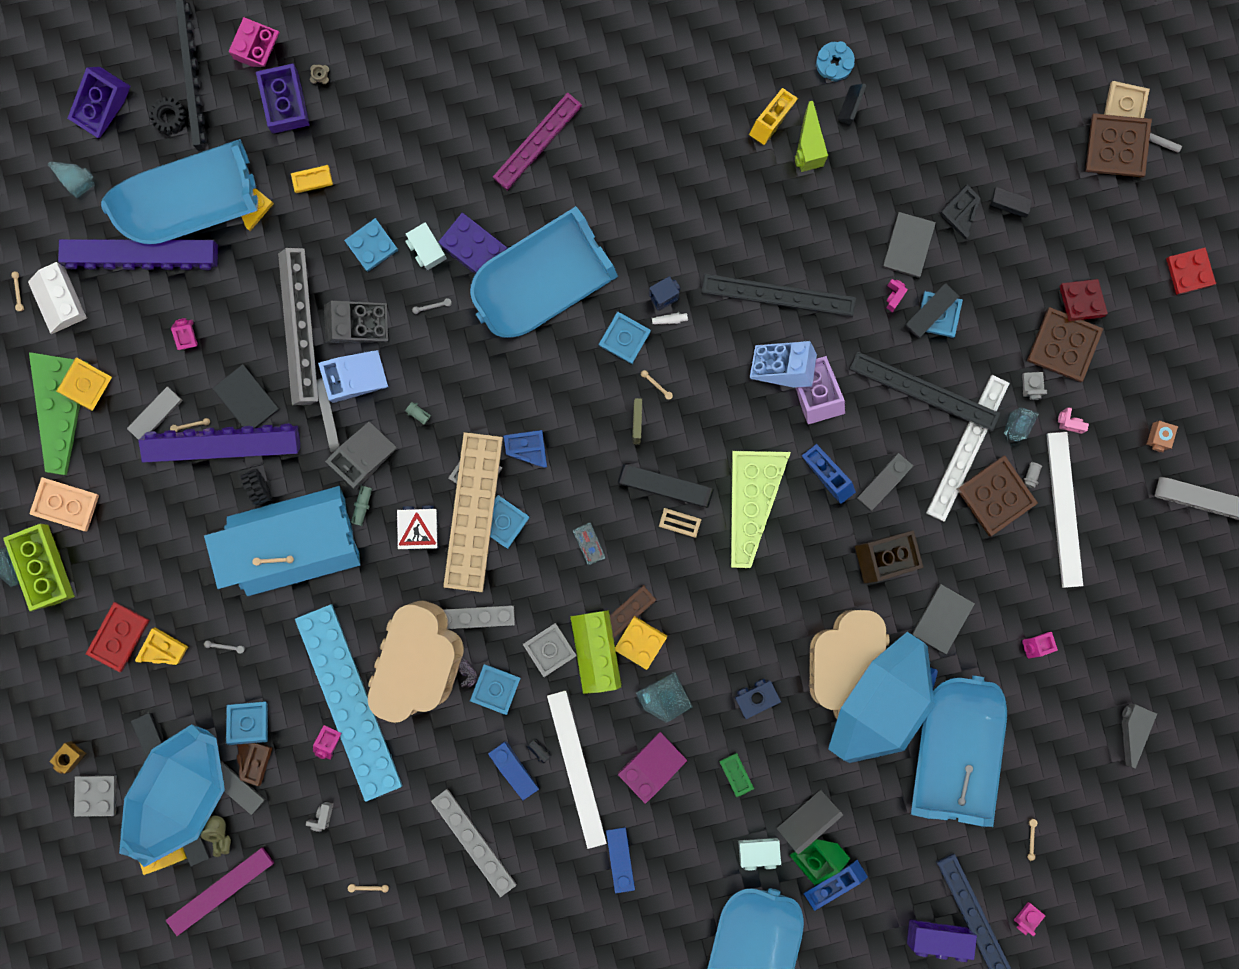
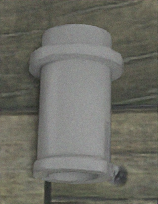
M1031 462L1026 478H1023L1026 487L1035 488L1038 485L1037 480L1042 465Z

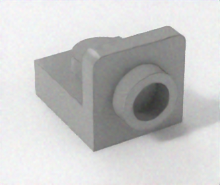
M1043 372L1022 374L1023 397L1029 396L1030 400L1042 399L1041 396L1047 394V390H1044Z
M325 802L322 806H319L316 818H319V820L309 819L306 821V826H310V829L313 831H322V829L329 827L333 803Z

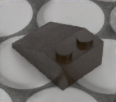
M914 530L855 545L864 583L882 581L923 568Z

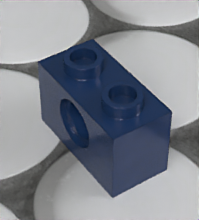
M669 276L649 288V297L658 311L678 300L680 286L675 279L672 281Z
M764 678L755 682V687L749 690L745 687L737 691L738 695L734 698L745 719L781 702L770 680L766 681ZM756 692H759L762 696L759 703H753L751 699L752 695Z

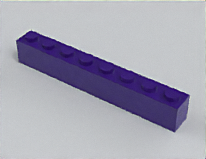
M59 239L58 262L64 265L66 269H77V266H84L85 269L103 267L110 270L116 269V267H123V269L133 270L135 267H142V269L153 270L154 267H161V269L172 270L173 267H180L183 270H191L192 267L211 270V267H217L218 244L214 240H168L157 244H144L133 240Z
M282 424L280 427L263 425L261 428L244 426L241 429L225 427L222 430L206 428L196 432L194 429H188L176 433L175 430H169L161 434L150 431L144 433L138 440L142 462L297 454L301 448L298 426H292V424Z

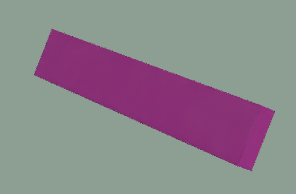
M567 92L495 173L493 179L508 191L578 112L582 104Z
M262 847L174 913L166 922L176 936L180 935L274 864L273 860Z

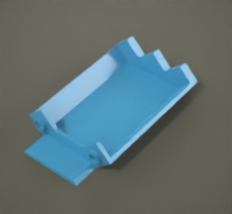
M340 486L227 516V525L224 526L225 530L204 535L217 589L239 584L240 589H244L247 596L360 566V555L353 538V528L346 511V500ZM288 556H293L294 558L292 563H261L258 566L253 564L254 558L275 559L287 558Z

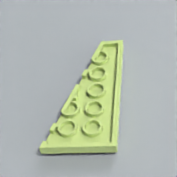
M732 452L731 568H751L791 452Z

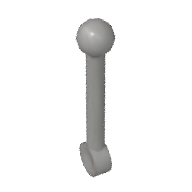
M445 299L444 302L428 306L413 307L412 312L418 314L420 311L444 305L449 307L452 302L450 299Z
M209 640L204 642L206 648L215 647L235 650L238 653L245 651L244 646L234 647L215 644Z
M971 765L965 767V781L961 798L958 799V804L961 806L966 803V790L970 773L973 771Z

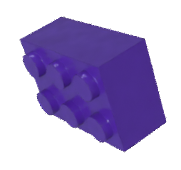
M289 64L257 71L256 75L267 126L274 134L309 126L300 78L295 65Z
M464 213L460 214L438 242L443 250L474 274L487 261L508 249Z
M909 920L907 945L913 952H916V955L928 957V954L936 955V958L945 960L948 957H955V960L960 962H968V959L974 960L977 935L968 927Z

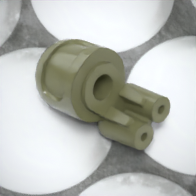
M213 815L209 817L204 826L201 838L212 842L213 856L220 857L221 853L229 854L231 839L228 835L225 836L226 824L224 819Z

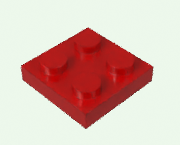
M1206 247L1166 258L1176 295L1216 284Z

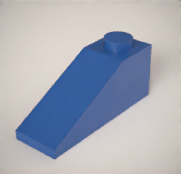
M817 444L802 455V458L840 504L856 493L852 481Z
M504 741L488 753L499 771L522 800H525L539 790L507 741Z
M626 827L606 830L615 893L634 891L635 885Z
M858 860L844 867L840 873L805 892L804 895L815 911L861 884L868 876Z

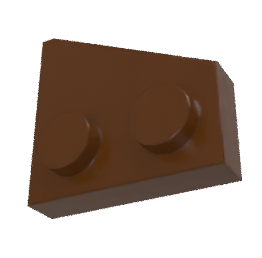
M260 743L237 744L240 780L261 786L272 747Z

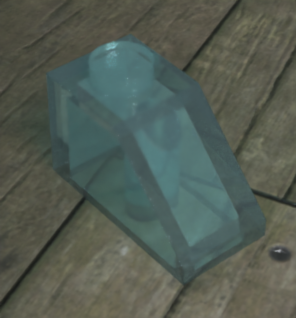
M48 163L70 194L76 198L95 185L91 180L93 176L87 168L82 169L76 164Z
M1023 408L1010 412L1004 434L1014 441L1027 438L1039 413Z

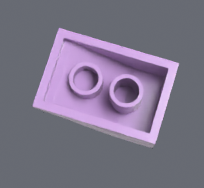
M827 356L816 359L812 386L795 387L808 424L845 414V400Z

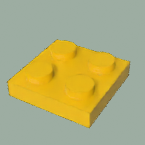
M75 358L56 392L93 411L112 377L79 358Z
M634 616L617 643L615 651L647 670L667 639V635Z

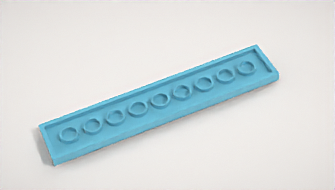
M330 604L296 618V624L338 732L342 733L340 738L365 802L402 787L403 785L377 718L369 708L367 692L333 605Z

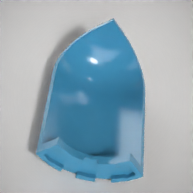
M239 139L132 176L110 189L102 199L101 207L103 212L108 214L115 228L127 238L139 243L157 244L255 212L258 209V197L253 193V189L256 188L254 175H249L246 164L250 162L242 141Z
M576 206L487 261L475 274L470 294L472 302L478 310L476 316L481 324L485 322L490 331L495 335L508 338L526 334L618 277L613 264L601 246L597 245L594 240L595 236L585 217Z
M972 675V679L954 678L947 680L933 691L935 706L923 722L911 815L941 820H956L958 818V822L993 827L1007 723L1005 696L997 684L984 681L985 677ZM971 765L973 771L970 773L966 790V803L961 806L958 804V799L961 798L965 781V767Z
M769 888L768 891L744 889L734 894L722 910L708 969H795L804 927L803 914L799 904L794 899L780 895L781 891Z

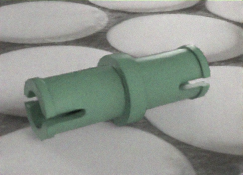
M360 485L357 502H354L355 509L350 523L363 526L373 488Z

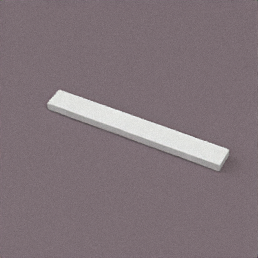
M991 375L978 404L997 411L1010 383ZM971 422L968 423L926 514L943 522L946 520L958 494L956 488L963 484L987 433V429Z
M1067 432L1048 433L1046 436L1062 588L1083 586Z
M562 691L547 695L587 848L607 844L567 692Z

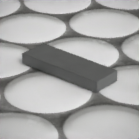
M220 761L225 787L224 792L250 815H253L266 799L247 782L241 781L239 775L224 762Z

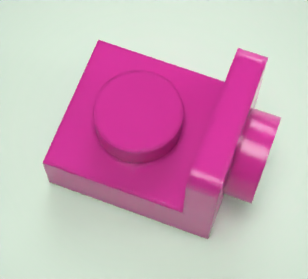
M891 279L887 286L895 292H892L886 300L889 302L886 308L893 312L908 289L905 288V284L901 281Z
M186 318L178 319L171 327L177 350L197 346V340L192 327L193 320H187Z
M1052 632L1022 640L1028 659L1058 651Z
M324 725L313 744L315 755L321 759L327 758L331 760L333 751L342 733Z
M1028 902L1014 919L1019 924L1016 928L1023 934L1027 935L1030 933L1034 937L1036 934L1034 930L1044 919L1045 915Z

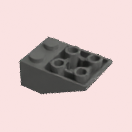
M330 301L324 305L325 343L347 344L388 341L387 303Z
M368 422L345 441L325 462L349 485L357 490L397 447L371 422Z

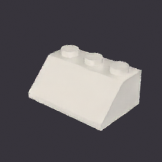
M55 262L38 270L28 281L50 334L87 319L64 266Z

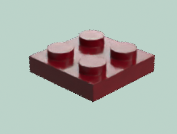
M1098 279L1062 283L1059 286L1069 321L1102 318L1108 314Z

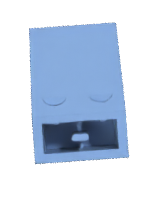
M810 341L755 345L750 378L793 388L812 386L817 354Z
M378 350L338 357L318 363L328 399L332 403L388 387Z

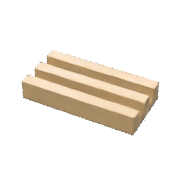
M664 508L659 527L696 538L701 519ZM666 514L695 521L696 525L666 517ZM664 521L694 529V532L666 525Z

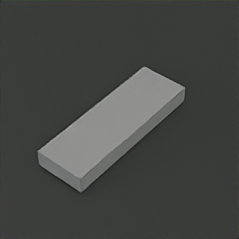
M166 387L127 429L139 440L144 433L154 431L183 400L169 387Z

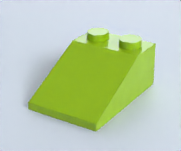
M813 101L808 103L804 114L795 156L796 166L800 167L801 172L823 167L828 157Z

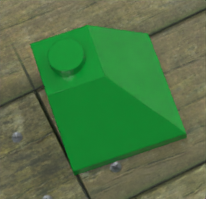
M818 839L812 842L799 855L796 851L789 855L814 886L840 873L850 860L838 843Z

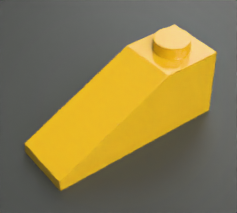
M782 88L758 117L749 135L765 145L798 98Z

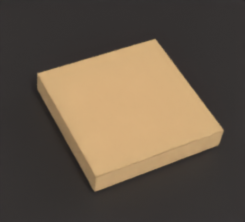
M1112 81L1104 114L1144 118L1150 89Z

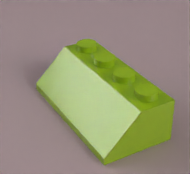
M38 524L3 538L29 611L52 606L75 597L49 525Z
M609 610L571 616L583 694L621 688Z

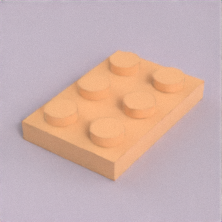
M42 477L30 515L87 532L99 495Z

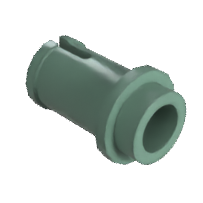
M411 402L405 410L408 413L407 415L413 416L425 425L431 415L418 407V403Z

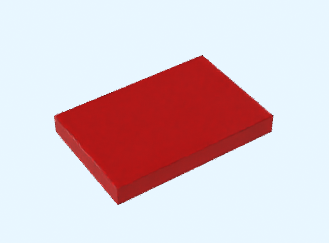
M114 602L86 655L118 672H122L150 620Z

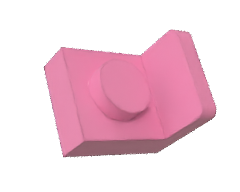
M1066 408L1063 412H1060L1058 417L1059 429L1081 434L1087 432L1089 424L1084 423L1083 419H1070L1072 408Z

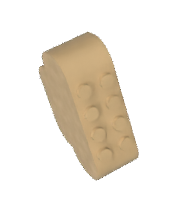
M416 601L399 608L392 620H389L386 628L388 634L383 639L380 647L382 653L374 665L376 672L370 678L368 687H370L368 705L372 713L378 718L389 722H401L417 711L426 712L434 709L449 697L461 663L464 646L461 638L455 632L447 629V616L439 606L427 601Z
M868 610L845 611L837 617L833 629L818 632L810 643V694L816 703L833 710L836 719H838L842 705L871 662L886 650V646H889V635L886 634L885 623L877 613Z

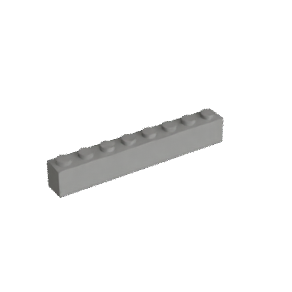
M285 248L278 253L291 401L292 405H311L318 401L305 250L303 248Z

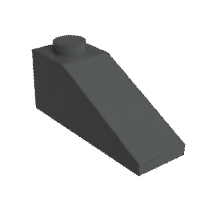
M897 453L857 499L872 511L900 482L913 465Z
M1130 703L1124 708L1122 713L1125 765L1136 769L1157 713Z

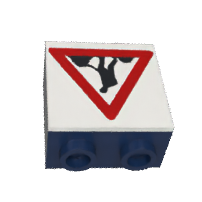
M414 506L402 507L403 510H397L399 550L440 549L439 510L434 509V506H422V509L414 510Z

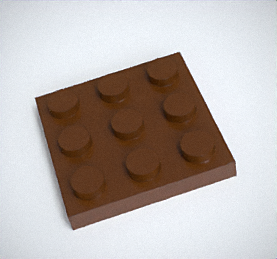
M1093 113L1085 172L1144 177L1152 119Z
M1049 307L1027 361L1081 383L1085 378L1103 328L1083 320L1069 321L1066 313Z
M1005 455L956 488L989 536H993L1038 504Z

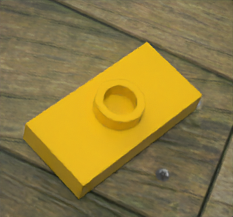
M328 165L291 173L295 193L333 185Z

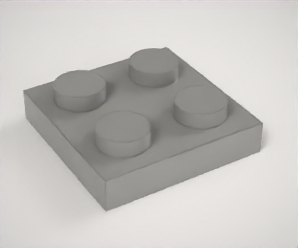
M556 623L523 644L543 677L577 656Z
M117 775L76 776L74 816H115Z

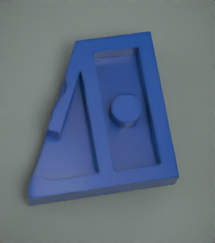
M542 430L504 435L506 455L547 468Z

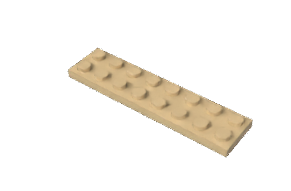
M464 432L444 579L445 588L483 592L503 437Z

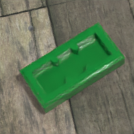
M737 753L719 761L736 797L754 789Z

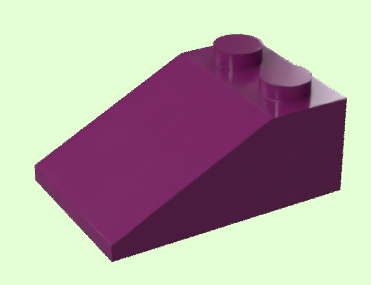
M659 732L618 772V776L646 804L685 764L687 759Z

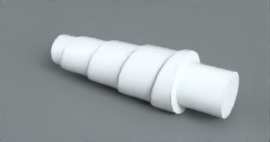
M679 312L652 318V324L654 325L678 324L682 321H688L687 313L679 314Z

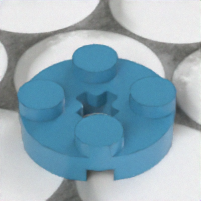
M830 42L824 45L818 52L816 59L817 70L822 77L832 79L831 81L843 80L849 76L854 67V54L844 42ZM833 57L840 60L838 66L835 63L831 64Z

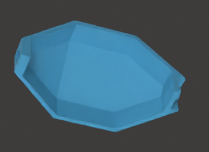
M906 632L871 662L840 709L828 750L844 761L852 763L902 752L906 749L935 706L928 646L924 642Z
M191 724L151 750L124 798L119 854L130 856L138 860L143 867H146L198 839L225 791L217 740L208 730Z

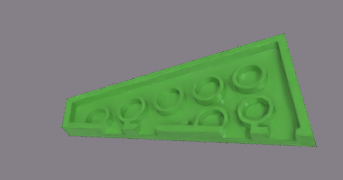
M29 352L45 472L67 475L80 404L56 392L74 359Z

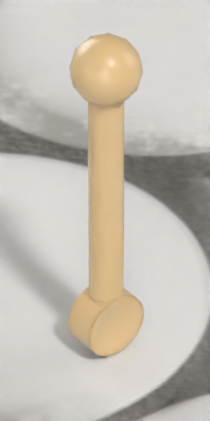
M13 272L11 276L14 279L17 299L15 309L21 312L24 310V306L21 304L19 273Z
M643 370L641 372V376L647 378L665 395L667 400L672 399V393L667 392L648 375V371Z
M205 418L203 421L181 426L172 425L170 430L178 432L180 429L203 424L207 426L210 424V420Z
M293 556L275 559L254 558L253 564L258 566L261 563H292L294 558Z
M1035 819L1029 820V825L1031 826L1030 853L1027 857L1030 861L1035 859L1034 835L1035 827L1038 824Z
M350 884L348 891L377 890L386 893L389 887L387 885L378 887Z

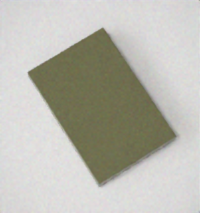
M635 398L633 444H640L642 399Z

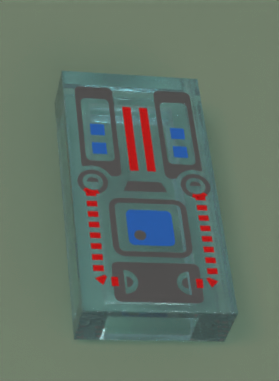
M591 523L573 530L588 566L606 558Z

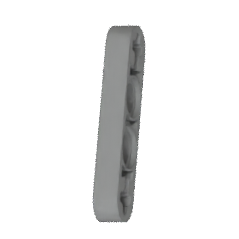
M323 378L316 379L318 398L330 452L332 453L340 446L330 401Z

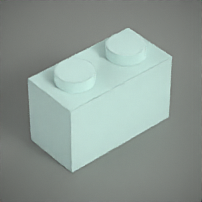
M426 222L406 233L408 240L405 242L411 251L415 249L418 254L415 258L420 267L425 266L429 270L447 259Z
M778 838L738 841L741 868L745 867V870H756L758 866H765V869H775L776 865H781Z

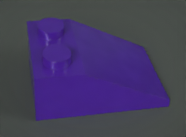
M87 67L67 119L95 137L100 138L124 104L130 85L101 67Z

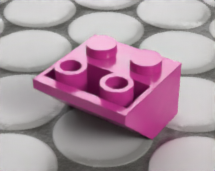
M243 17L229 53L234 60L249 66L265 67L280 32Z

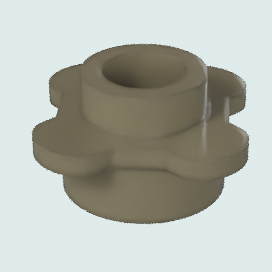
M312 65L310 68V81L313 84L317 82L327 84L329 81L327 77L329 67L326 65Z

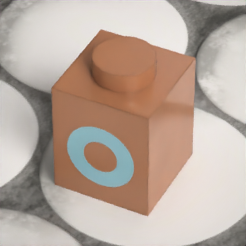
M1162 421L1154 422L1147 445L1152 446V449L1158 452L1172 449L1178 426Z

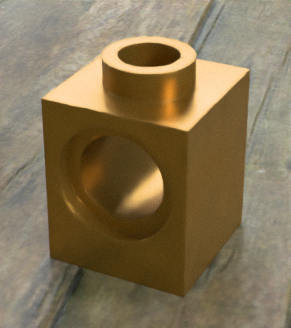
M70 741L64 743L49 762L54 765L53 768L57 772L66 774L72 772L86 753ZM65 754L70 757L69 764L64 762Z

